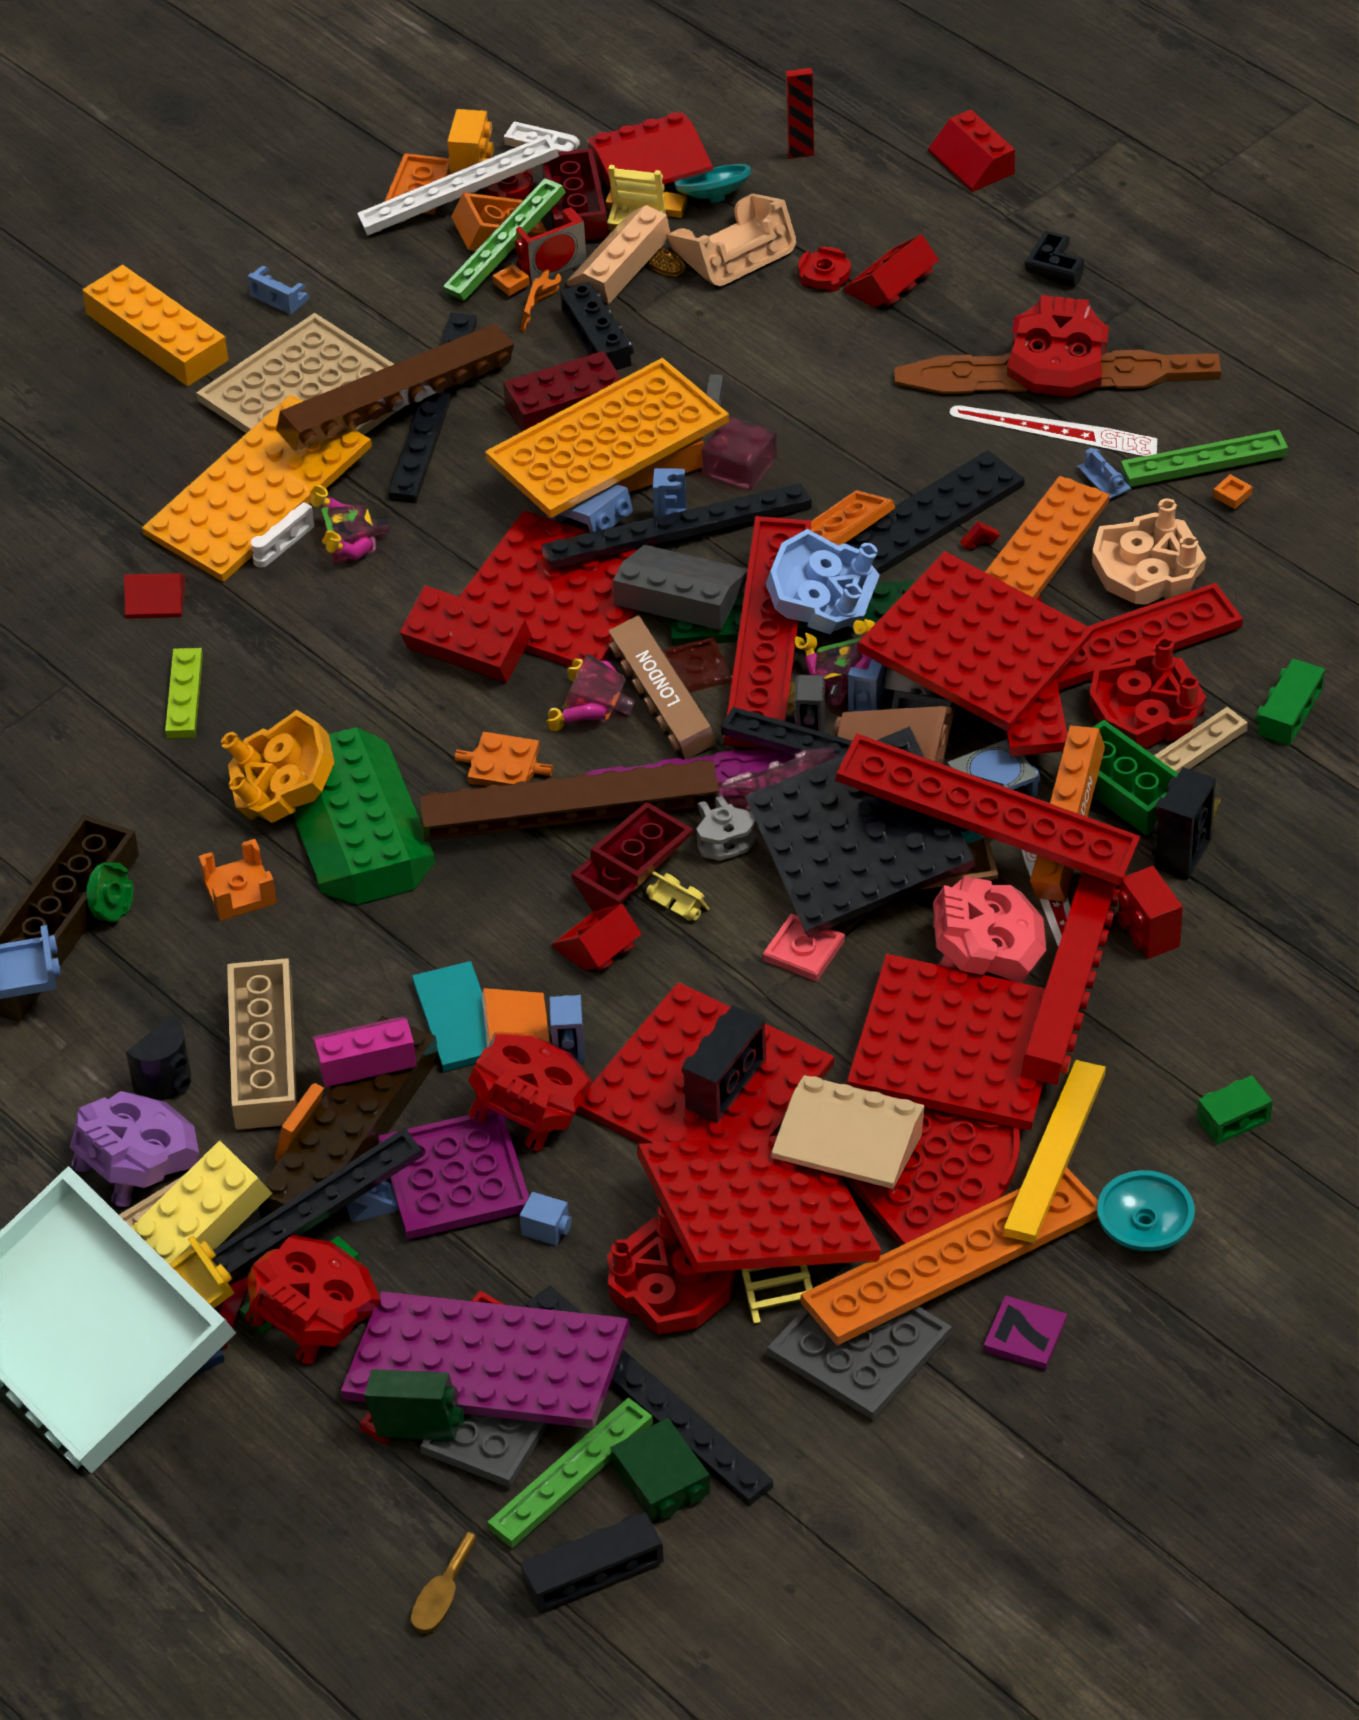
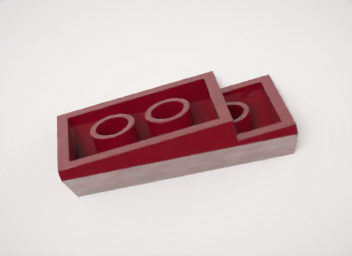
M645 802L591 848L590 858L571 874V878L592 911L619 905L693 834V828Z

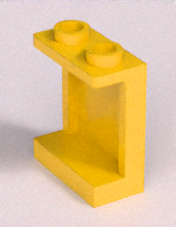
M192 1235L188 1238L192 1247L169 1265L203 1299L215 1308L234 1294V1291L228 1284L232 1277L222 1264L216 1266L212 1261L216 1254L206 1241L200 1244Z

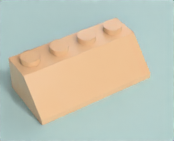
M647 205L630 212L566 281L567 285L574 287L590 282L595 291L601 293L603 302L609 305L668 240L667 234L670 233L667 214Z

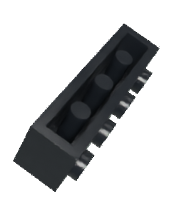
M590 282L561 290L562 313L588 354L591 355L604 351L616 370L631 366V354L634 353L632 342L629 338L626 339L624 337L620 323L614 321L611 309L603 304L601 293L595 291Z
M646 1512L637 1516H629L620 1523L605 1529L594 1530L589 1535L575 1541L564 1542L558 1548L543 1554L532 1555L520 1563L522 1582L538 1613L663 1563V1543Z

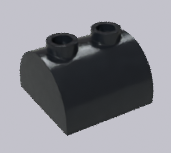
M169 1016L126 1052L133 1091L137 1095L157 1100H166L185 1092L191 1084V1068L184 1030L180 1022L173 1016Z

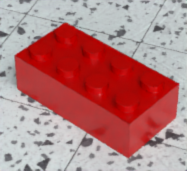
M426 585L400 630V634L408 649L504 683H508L532 637L525 619Z

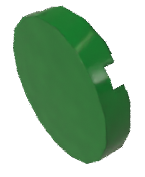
M103 862L96 866L90 875L87 884L88 906L93 916L100 921L117 922L120 920L121 915H126L130 909L134 887L132 880H128L126 873L129 872L127 868L120 863Z

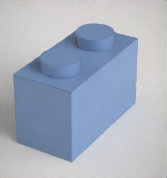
M581 995L550 997L552 1044L571 1053L579 1064H585Z

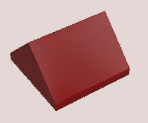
M186 574L124 575L126 619L182 617Z

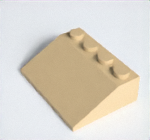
M803 1075L792 1095L771 1152V1158L893 1189L922 1136L925 1105L914 1103L907 1099L886 1096L879 1092L854 1088L847 1084L822 1080L819 1077Z

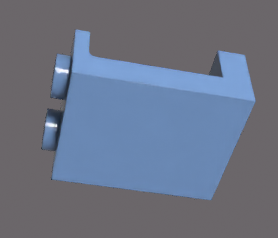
M614 484L552 518L547 515V518L558 522H563L567 518L583 522L588 525L591 533L613 527L632 513L633 508L628 488Z
M872 659L868 670L855 667L850 668L848 673V712L881 709L887 689L883 688L886 666Z
M47 925L41 926L42 937L0 944V999L57 989L55 977L61 976L59 960L58 958H53L52 954L58 953L55 935L49 936Z

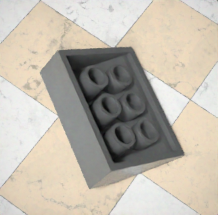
M643 545L622 562L613 579L614 605L721 630L746 582L748 569Z

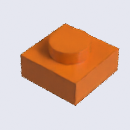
M514 264L492 275L493 284L508 296L530 285L529 276Z
M1230 474L1213 489V498L1236 509L1252 495L1253 486Z

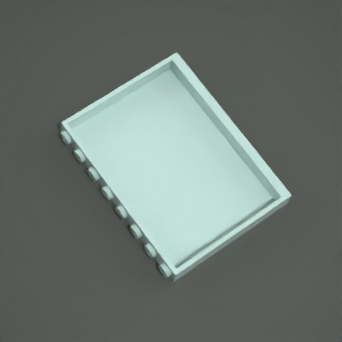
M68 1166L0 1231V1388L6 1385L10 1389L6 1395L18 1408L25 1404L29 1409L25 1415L38 1429L43 1424L49 1429L44 1435L57 1448L64 1445L68 1449L64 1456L77 1469L83 1465L92 1474L236 1332L205 1299Z

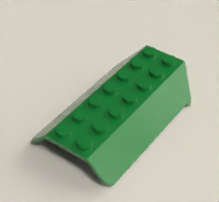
M358 727L329 734L335 763L325 786L314 802L295 807L296 811L292 813L316 875L320 893L358 905L415 890L435 864V857L429 841H424L421 821L389 744Z

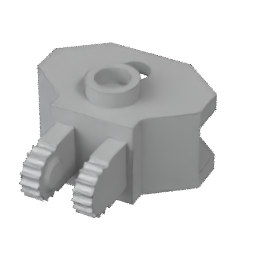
M722 796L715 798L716 809L710 810L705 801L698 803V809L703 820L696 828L697 849L701 857L721 861L748 852L757 841V835L753 829L757 823L752 811L734 808L732 804L728 805ZM734 845L733 849H726Z

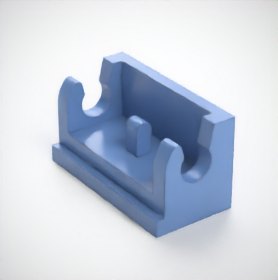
M261 266L254 273L247 275L250 296L291 315L309 300L308 293L300 292L305 288L304 284L298 283L293 288H290L281 282L273 280L270 275L262 276L269 270L266 266Z
M654 468V518L687 509L685 469Z

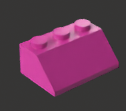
M403 1016L312 1037V1043L325 1087L417 1066L414 1041L408 1021Z

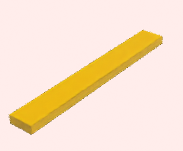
M1075 1060L1006 1221L1003 1236L1035 1244L1105 1077V1066Z

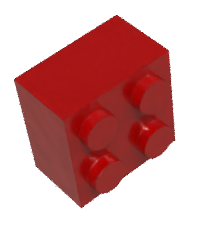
M1154 866L1124 876L1120 891L1118 892L1119 912H1117V920L1120 927L1126 929L1131 935L1136 949H1141L1146 958L1150 959L1179 948L1183 906Z

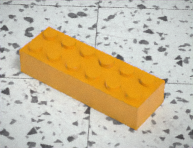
M124 265L82 289L85 311L88 316L186 386H190L229 361L224 335Z

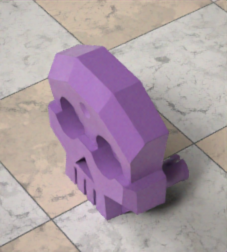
M123 1091L118 1092L109 1099L104 1097L78 1109L74 1133L69 1146L74 1151L71 1165L75 1167L76 1171L87 1172L93 1168L108 1182L115 1183L111 1201L112 1203L115 1202V1205L119 1207H127L131 1204L134 1186L145 1188L163 1181L164 1175L191 1169L197 1163L199 1156L194 1125L167 1102Z

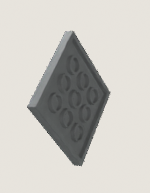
M846 1263L833 1278L854 1269V1267ZM917 1306L837 1346L804 1308L767 1347V1355L866 1417L874 1420L950 1337L952 1326Z

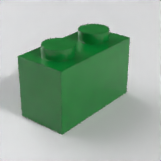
M1251 1075L1245 1079L1236 1080L1229 1086L1216 1092H1209L1198 1099L1197 1120L1216 1145L1271 1121L1273 1101Z

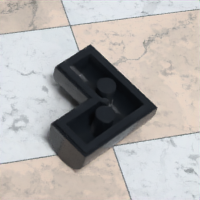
M1045 231L1026 259L1025 269L1031 274L1077 285L1083 274L1084 259L1064 254L1069 246V236Z

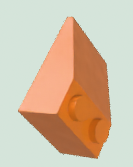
M463 192L451 218L468 250L476 252L524 200ZM541 220L528 232L527 235L530 238L547 232Z

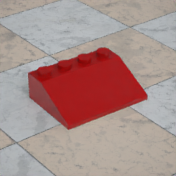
M683 112L670 113L667 117L648 119L638 125L623 126L619 130L609 133L601 132L594 137L587 138L588 148L593 150L598 175L610 190L609 165H615L617 169L655 173V170L661 171V174H663L662 184L713 171V165L692 122Z

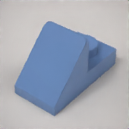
M384 1181L349 1203L347 1209L353 1222L396 1212L398 1206L391 1183Z

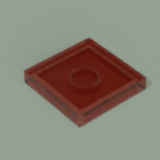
M714 637L662 650L689 693L732 682L731 673Z

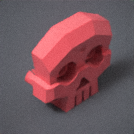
M964 876L953 887L944 885L933 901V927L935 928L936 948L944 954L938 965L955 969L959 968L961 971L979 975L989 972L1015 982L1023 983L1046 952L1043 917L1024 894L1012 885H992V881Z

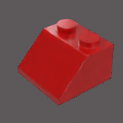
M619 904L594 910L554 941L552 946L584 971L596 968L598 971H601L613 963L612 957L618 952L622 954L630 950L635 945L633 941L642 933L624 905Z

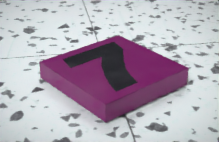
M1005 1295L984 1343L983 1352L1046 1371L1067 1322V1313Z

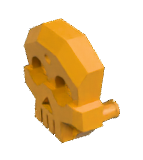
M298 710L268 731L263 728L243 741L235 732L227 733L221 740V746L233 756V759L228 764V770L230 775L229 788L233 791L235 807L250 820L258 816L273 823L295 812V807L314 802L322 792L335 763L329 734L318 722Z

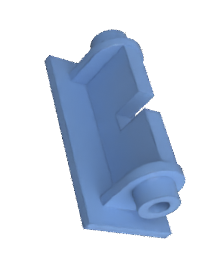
M1089 448L1086 450L1085 462L1077 465V468L1097 489L1110 494L1109 499L1131 490V487L1124 481V476L1121 473H1117L1106 462L1098 449Z

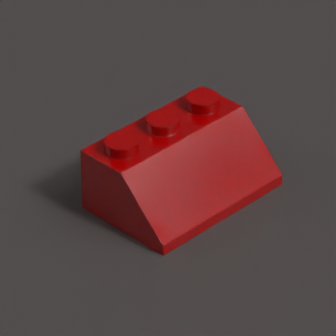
M971 109L950 118L928 148V152L971 192H975L1015 174V149Z
M920 234L891 248L843 289L846 293L873 307H878L884 303L886 306H890L900 298L898 294L901 291L905 293L917 284L915 280L918 277L922 279L933 271L931 266L938 262L939 259L924 236Z

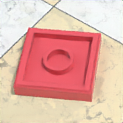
M791 913L763 952V961L817 982L845 942V934L828 928L807 937L799 917Z

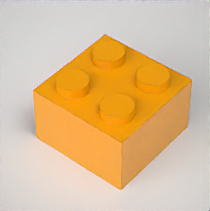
M456 109L447 141L450 175L485 161L489 157H493L494 144L489 142V137L492 134V122H488L487 111Z

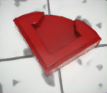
M977 521L960 542L964 548L975 549L976 546L986 542L989 544L993 543L1000 537L997 529Z

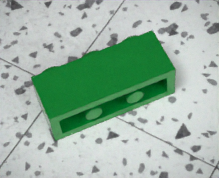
M1294 658L1287 669L1282 668L1277 686L1270 688L1267 695V703L1265 706L1261 705L1257 711L1255 722L1259 723V736L1291 746L1323 691L1325 668Z

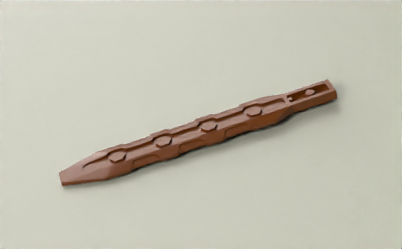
M1113 350L1101 355L1102 385L1099 387L1131 389L1146 388L1165 381L1221 379L1219 353L1162 355L1144 350ZM1011 354L976 357L971 355H945L894 368L895 385L940 394L974 393L975 391L1006 390L1008 392L1028 391V389L1007 375V365Z

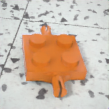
M483 731L479 745L473 752L459 749L455 752L456 762L471 763L467 778L468 784L485 787L489 785H514L520 781L529 782L535 774L552 777L554 769L553 765L537 763L536 759L540 750L539 740Z

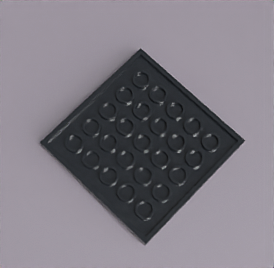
M910 726L877 740L924 757ZM846 753L745 796L807 937L976 866L958 826L836 782V773Z

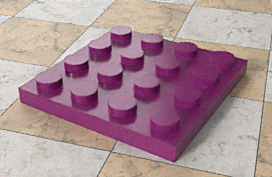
M490 1110L487 1120L483 1123L476 1122L480 1114L478 1112L473 1120L469 1115L407 1129L424 1155L390 1177L407 1240L522 1212L529 1199V1194L503 1115ZM398 1131L379 1135V1143L383 1142L384 1140L394 1135Z

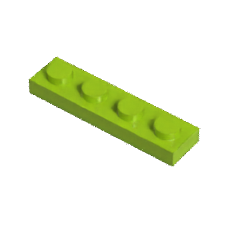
M202 648L173 649L165 729L167 739L196 738L203 661Z

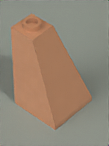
M938 706L843 712L842 717H838L836 720L834 734L852 741L856 733L878 740L910 726L924 757L943 764L956 708Z

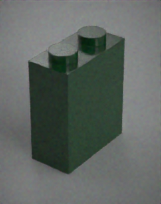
M371 1370L364 1397L378 1437L455 1441L457 1430L462 1428L464 1423V1410L459 1407L457 1387H453L449 1373Z
M669 1418L610 1447L613 1469L642 1510L646 1512L652 1523L662 1518H669L683 1507L691 1503H698L710 1494L709 1473Z

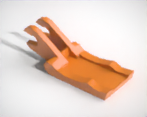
M549 270L544 271L539 278H535L519 328L522 332L525 333L526 325L530 323V311L534 308V305L538 304L539 300L558 292L559 284L561 283V275L559 273L554 280L548 278Z

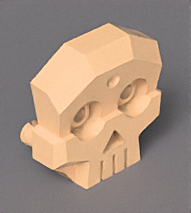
M1168 498L1160 500L1158 503V513L1135 517L1134 522L1099 526L1093 547L1092 565L1106 591L1134 604L1147 605L1162 597L1166 600L1191 591L1196 577L1204 576L1206 557L1198 545L1197 538L1193 536L1186 522L1175 519L1177 505L1174 500Z

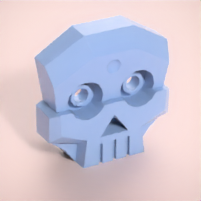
M809 529L782 542L766 581L775 610L788 619L808 622V627L829 635L847 626L853 628L856 620H863L880 576L872 566L878 552L877 548L871 543H863L860 549L844 543L838 546Z

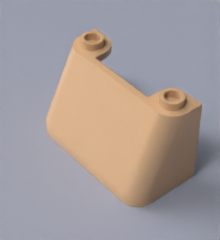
M752 193L740 199L735 205L736 224L711 236L703 235L699 238H695L690 230L680 228L667 234L670 246L678 256L707 282L717 286L726 285L793 251L796 245V236L785 200Z

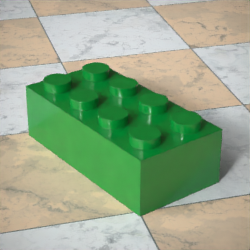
M1102 720L1093 727L1099 728L1105 745L1093 797L1147 836L1153 832L1158 819V815L1155 814L1158 799L1165 797L1170 779L1172 777L1176 778L1179 773L1107 721Z

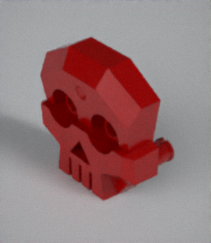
M1041 295L1040 300L1031 309L1014 317L1012 329V344L1014 345L1007 365V375L1036 394L1073 397L1102 385L1101 355L1106 354L1109 326L1105 325L1096 316L1090 307L1089 300L1064 299V297L1053 298V296ZM1035 346L1042 347L1039 350L1034 349ZM1079 350V351H1082L1083 353H1081V354H1076V353H1074V352Z
M1169 637L1158 638L1155 642V651L1131 656L1129 662L1094 667L1089 694L1090 710L1098 723L1102 720L1107 721L1143 748H1148L1163 739L1167 742L1181 738L1193 730L1197 717L1203 716L1205 711L1206 695L1200 688L1199 681L1192 675L1183 659L1173 657L1174 642Z
M495 1032L489 1046L479 1056L468 1079L476 1094L468 1115L473 1120L476 1113L480 1111L476 1122L483 1123L487 1120L490 1110H493L529 1128L530 1131L524 1140L525 1145L530 1148L533 1140L536 1139L533 1150L540 1151L543 1149L551 1131L568 1129L583 1099V1095L590 1088L593 1080L571 1053L533 1034Z
M659 1206L657 1210L659 1218H652L626 1240L615 1241L616 1245L612 1244L611 1252L607 1255L610 1300L627 1314L637 1315L647 1328L656 1334L696 1329L730 1302L738 1270L695 1273L692 1265H688L690 1261L664 1209L662 1210V1207Z
M292 1235L286 1239L279 1249L268 1251L253 1264L246 1281L250 1293V1306L246 1312L245 1319L247 1322H250L252 1315H254L251 1325L256 1327L264 1325L266 1320L299 1344V1348L296 1351L297 1359L300 1360L303 1352H305L301 1362L312 1364L316 1361L321 1345L336 1347L351 1334L355 1324L372 1315L373 1310L379 1306L381 1298L368 1268L333 1242Z

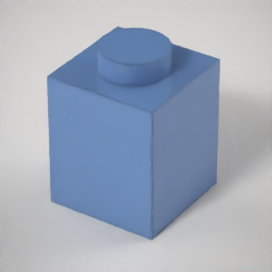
M535 1192L531 1193L519 1215L521 1235L555 1246L559 1243L562 1235L568 1234L572 1223V1217L569 1216L568 1202Z

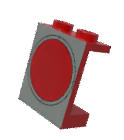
M572 207L562 210L563 226L530 238L521 227L516 228L517 240L514 241L516 251L518 252L516 267L529 276L530 283H533L535 278H539L544 271L549 270V276H552L585 262L584 221Z

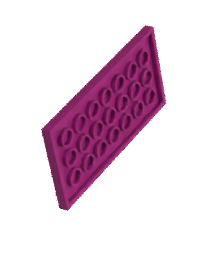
M381 1291L379 1295L381 1298L380 1304L372 1312L341 1389L343 1400L366 1402L364 1394L372 1369L449 1373L453 1387H457V1401L459 1407L463 1408L464 1414L594 1429L630 1328L629 1320L622 1317Z

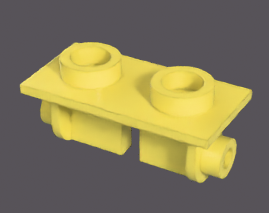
M655 871L652 873L657 881L655 884H650L647 887L646 894L649 895L650 900L665 908H668L671 902L676 900L671 908L672 912L688 921H696L700 917L701 910L699 909L701 907L707 911L710 909L703 900L704 895L699 890L691 886L688 889L680 886V881L668 873H665L664 876Z

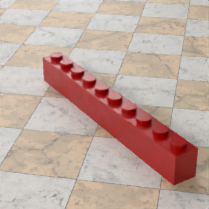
M1081 872L1027 1046L1021 1076L1058 1085L1061 1073L1067 1075L1071 1056L1067 1055V1052L1073 1053L1078 1035L1073 1034L1074 1030L1080 1032L1084 1013H1081L1080 1009L1086 1010L1091 992H1087L1086 989H1093L1097 971L1092 969L1093 967L1099 969L1103 951L1098 949L1099 947L1105 948L1109 930H1106L1105 926L1109 928L1112 926L1115 910L1111 909V906L1117 908L1119 902L1118 892L1120 891L1117 889V886L1120 887V885Z

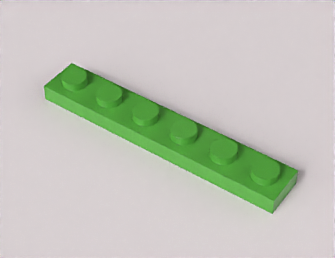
M544 178L444 284L443 288L446 293L465 301L515 247L514 241L517 240L516 228L521 227L528 234L566 193L563 186Z
M1280 430L1123 460L1121 461V471L1127 484L1133 487L1288 456V446Z
M627 1398L487 1522L488 1530L508 1546L514 1548L611 1461V1446L649 1428L653 1424L652 1415L630 1398Z

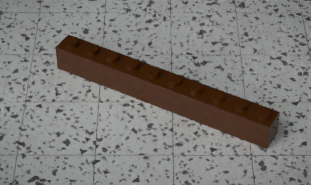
M494 323L283 409L279 413L276 431L294 451L311 447L319 441L333 438L348 429H354L365 422L376 420L382 415L398 411L406 405L420 402L435 393H441L447 388L463 384L469 379L482 376L498 367L506 366L510 363L515 344Z
M695 760L687 764L676 765L668 763L661 767H637L621 772L610 770L597 775L578 774L572 778L564 779L548 778L544 781L531 783L520 781L514 785H489L485 788L473 790L462 788L448 793L431 792L424 796H419L424 841L628 817L645 802L663 812L698 808V803L703 801L708 806H716L715 798L719 797V787L714 760Z

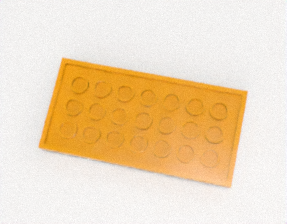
M661 358L485 451V457L495 469L545 514L552 518L729 422V413L664 358Z
M290 394L142 527L143 534L215 578L225 582L253 556L254 552L251 549L250 543L252 538L263 536L272 526L279 523L303 502L309 505L312 497L310 492L315 485H321L325 488L330 486L372 447L371 439L354 429H348L333 438L319 441L311 447L294 451L276 431L280 411L303 402V400Z

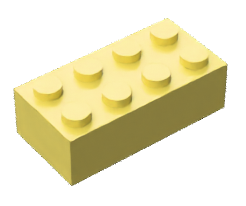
M219 1140L131 1228L170 1264L192 1247L188 1241V1238L192 1235L200 1244L206 1241L212 1250L216 1249L272 1192Z

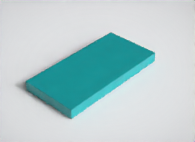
M469 961L412 975L413 984L430 1034L436 1035L438 1057L443 1072L476 1064L482 1051L487 1048L482 991L472 962Z

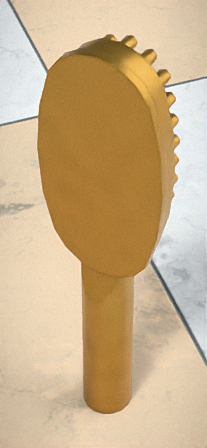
M662 247L645 264L646 267L654 272L667 277H679L685 272V265L681 258L669 252V250L666 251L665 248L662 249Z
M470 1532L464 1534L442 1576L433 1578L418 1596L413 1607L411 1621L416 1631L420 1632V1634L426 1633L428 1635L430 1632L433 1633L447 1615L456 1591L454 1581L477 1540L474 1534Z

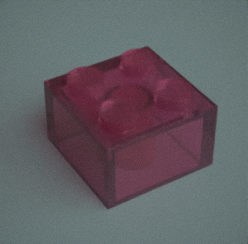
M729 416V422L719 427L702 448L703 474L752 490L777 457L776 432Z

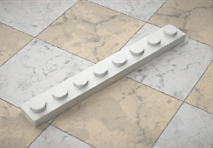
M548 134L363 210L358 215L366 234L370 235L418 214L428 212L435 207L460 198L463 192H476L481 188L498 183L532 167L547 163L559 157V154Z

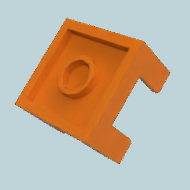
M256 839L241 844L244 859L215 867L212 852L198 856L203 883L220 921L277 904L274 879L270 871L265 872L260 848Z

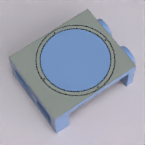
M1007 739L947 762V766L1002 783L1004 787L1012 790L1024 786L1031 797L1038 796V783L1040 782L1038 770L1035 766L1031 767L1025 755L1010 756Z

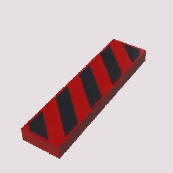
M811 68L786 71L787 154L789 159L814 156L813 72Z

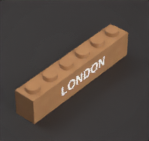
M638 615L608 630L612 640L608 645L613 656L616 659L619 657L622 659L620 662L621 667L627 677L632 675L634 678L632 684L638 695H645L644 703L650 714H657L655 719L662 733L666 731L669 733L667 738L672 749L675 752L680 750L683 757L688 759L716 745L711 726L640 616Z

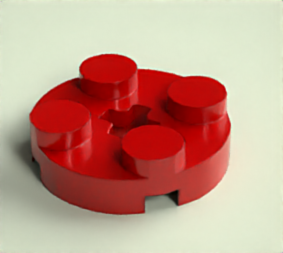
M531 169L503 179L498 183L483 188V191L487 196L521 200L534 190L533 172Z
M819 247L818 252L810 254L809 250L800 257L798 262L800 283L806 287L810 286L817 289H826L829 292H836L850 278V259L847 260L846 254L843 251L833 247Z

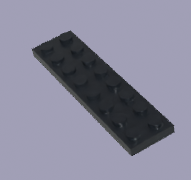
M986 450L897 504L894 510L844 544L860 549L863 543L873 544L878 552L872 566L881 575L1024 487L1025 478L990 451Z

